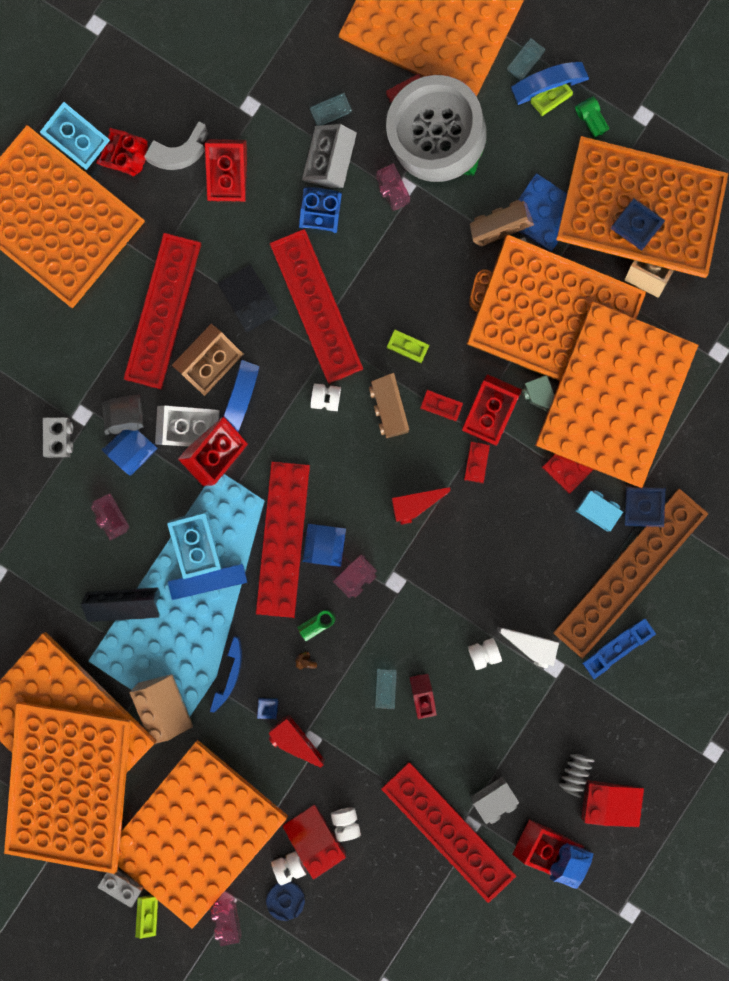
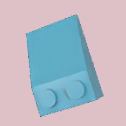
M65 102L61 104L40 131L43 137L86 170L110 141Z
M207 510L175 518L167 523L183 579L221 569L214 533Z

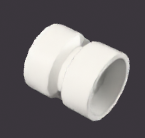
M314 383L311 408L322 409L326 407L327 410L338 411L341 387L329 386V388H326L323 384ZM326 394L330 395V401H325Z
M494 638L483 641L482 646L478 643L468 646L476 670L486 667L488 662L492 665L502 661Z
M354 807L340 809L331 813L333 825L336 826L334 831L338 842L352 840L361 836L359 824L355 823L357 815Z
M296 851L288 854L286 859L281 857L271 862L274 874L280 885L291 882L292 877L297 879L306 875L305 866Z

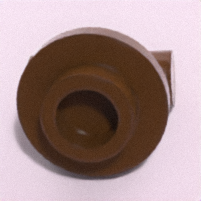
M307 651L300 653L296 658V667L299 670L303 668L315 669L317 663L309 660L310 653Z

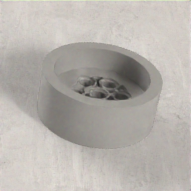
M431 75L411 82L397 94L387 114L386 131L391 147L404 169L419 179L430 182H443L457 178L473 167L485 147L487 136L486 123L478 98L466 84L455 78L444 75ZM429 114L434 115L431 119H425ZM447 114H453L449 119L444 118ZM418 130H423L421 135H415ZM442 130L441 134L434 135L435 131ZM455 130H461L460 134L453 135ZM426 146H432L429 151H423ZM445 146H451L448 151H442Z

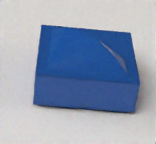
M258 698L257 719H276L278 699Z

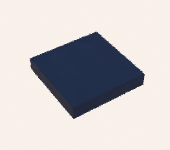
M633 198L610 229L642 251L665 220Z
M626 487L625 526L664 527L666 488Z

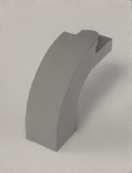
M198 122L188 141L179 147H166L153 140L144 156L148 163L166 170H178L192 165L205 151L200 143H204L208 136L206 125Z

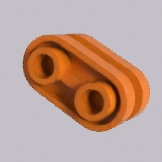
M481 270L475 277L469 300L470 307L475 311L479 310L492 274L489 270Z

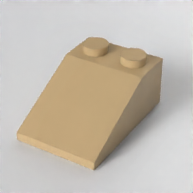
M634 260L624 281L659 298L674 270Z

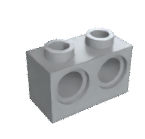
M43 418L44 457H70V453L73 452V442L70 441V434L73 433V423L70 422V419ZM58 423H61L63 427L62 431L56 433L55 426ZM58 442H61L63 445L60 452L55 451V445Z
M118 869L115 874L106 872L98 888L127 906L132 907L143 886Z

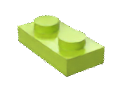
M567 84L537 94L531 99V104L543 116L571 97L573 91Z
M394 330L387 348L422 363L429 345Z
M153 895L138 897L135 937L139 939L156 936L158 900Z

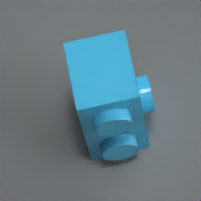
M596 490L593 492L588 491L575 511L607 532L611 531L623 511L619 509L620 506L617 503L604 500V495Z

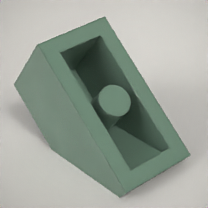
M544 376L523 385L524 389H522L525 400L528 399L530 404L548 412L554 398L548 377Z

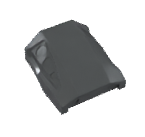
M129 395L102 402L104 433L106 435L110 433L116 435L126 429L137 431L144 427L140 395Z

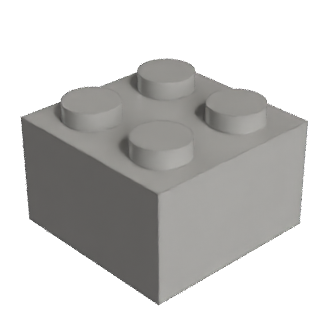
M503 776L470 797L486 824L489 822L491 824L495 823L501 818V814L512 812L519 803Z

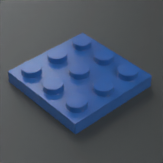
M536 173L518 199L521 202L527 203L534 225L519 232L545 250L552 252L559 242L556 238L567 193Z

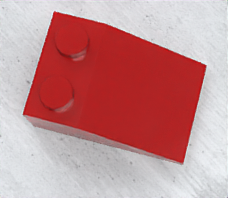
M208 139L205 143L207 201H246V140Z
M487 374L462 431L497 446L522 389Z
M222 417L189 445L178 460L202 486L215 485L248 443Z
M450 487L392 498L395 522L400 521V525L412 523V519L449 493Z
M287 715L269 731V740L275 747L279 746L281 750L320 768L324 765L325 759L290 715Z
M586 780L581 816L584 823L603 826L639 827L644 788Z
M315 804L282 825L313 880L346 858V851L340 842L336 840V836Z
M529 819L512 855L525 865L551 875V866L559 862V850L563 845L568 843L581 848L584 846Z

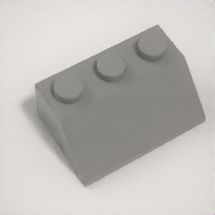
M342 124L315 126L302 181L329 188H343L357 133Z

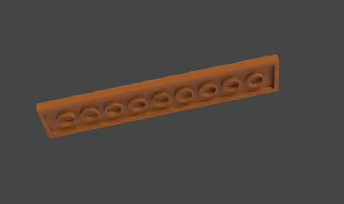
M677 489L665 503L664 527L645 526L554 630L553 634L583 659L705 519L708 513L681 489Z

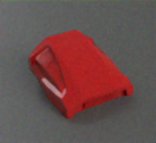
M110 128L108 135L110 141L104 147L96 163L135 176L142 170L146 159L144 156L148 151V141L125 131Z

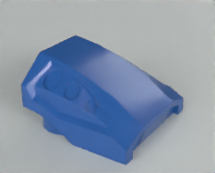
M305 187L299 228H312L337 233L342 192Z
M126 429L117 434L102 451L131 476L158 448L138 430Z
M308 524L303 562L341 567L346 529Z
M566 843L559 850V862L551 866L550 879L553 882H560L577 889L591 865L594 853L579 846Z

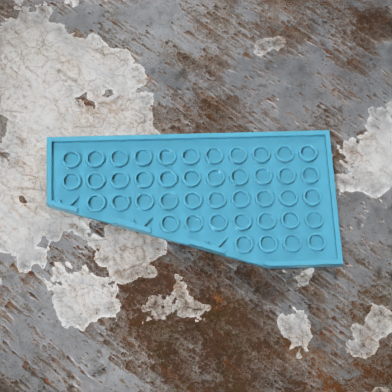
M223 474L215 485L203 488L185 516L207 510L214 533L221 569L243 564L246 572L265 501ZM170 538L137 587V589L159 588L160 595L156 603L160 613L159 618L115 620L89 659V662L131 690L139 682L172 674L190 717L218 675L242 584L172 600L168 581L180 579L183 576L172 538Z

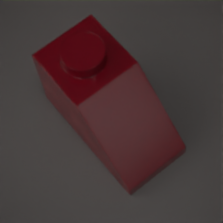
M429 674L409 677L418 719L436 716Z

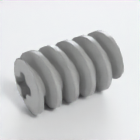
M577 753L570 754L574 762H567L571 769L564 770L569 775L562 776L566 783H559V786L571 795L582 797L577 791H584L580 784H586L587 781L583 777L590 775L585 769H592L588 762H594L595 760Z

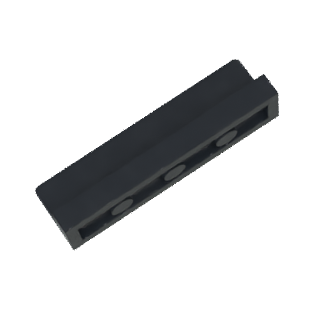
M158 587L86 592L81 602V607L88 622L159 618L160 613L156 603L160 591Z

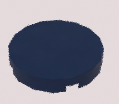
M288 882L284 885L274 884L268 891L266 898L268 911L274 918L281 921H289L298 917L303 911L305 903L302 889L294 882Z

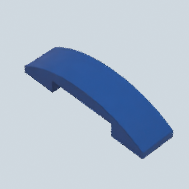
M571 62L539 71L512 86L511 90L519 105L530 101L536 94L570 83L572 86L589 80V77L582 62Z
M244 360L240 362L225 412L222 415L237 432L246 413L259 371V366Z
M240 564L186 579L180 578L168 581L171 599L175 600L247 583L244 565Z
M644 618L606 643L582 664L592 678L595 679L630 651L655 636L656 633Z
M237 636L233 638L228 656L235 658L225 691L224 693L216 692L210 712L214 713L227 700L238 680L242 662V648L240 638Z

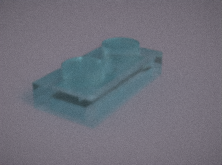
M530 38L508 66L507 71L519 80H523L546 49Z
M345 93L310 107V112L316 125L321 126L351 113L352 109Z
M377 669L375 708L395 709L397 670Z

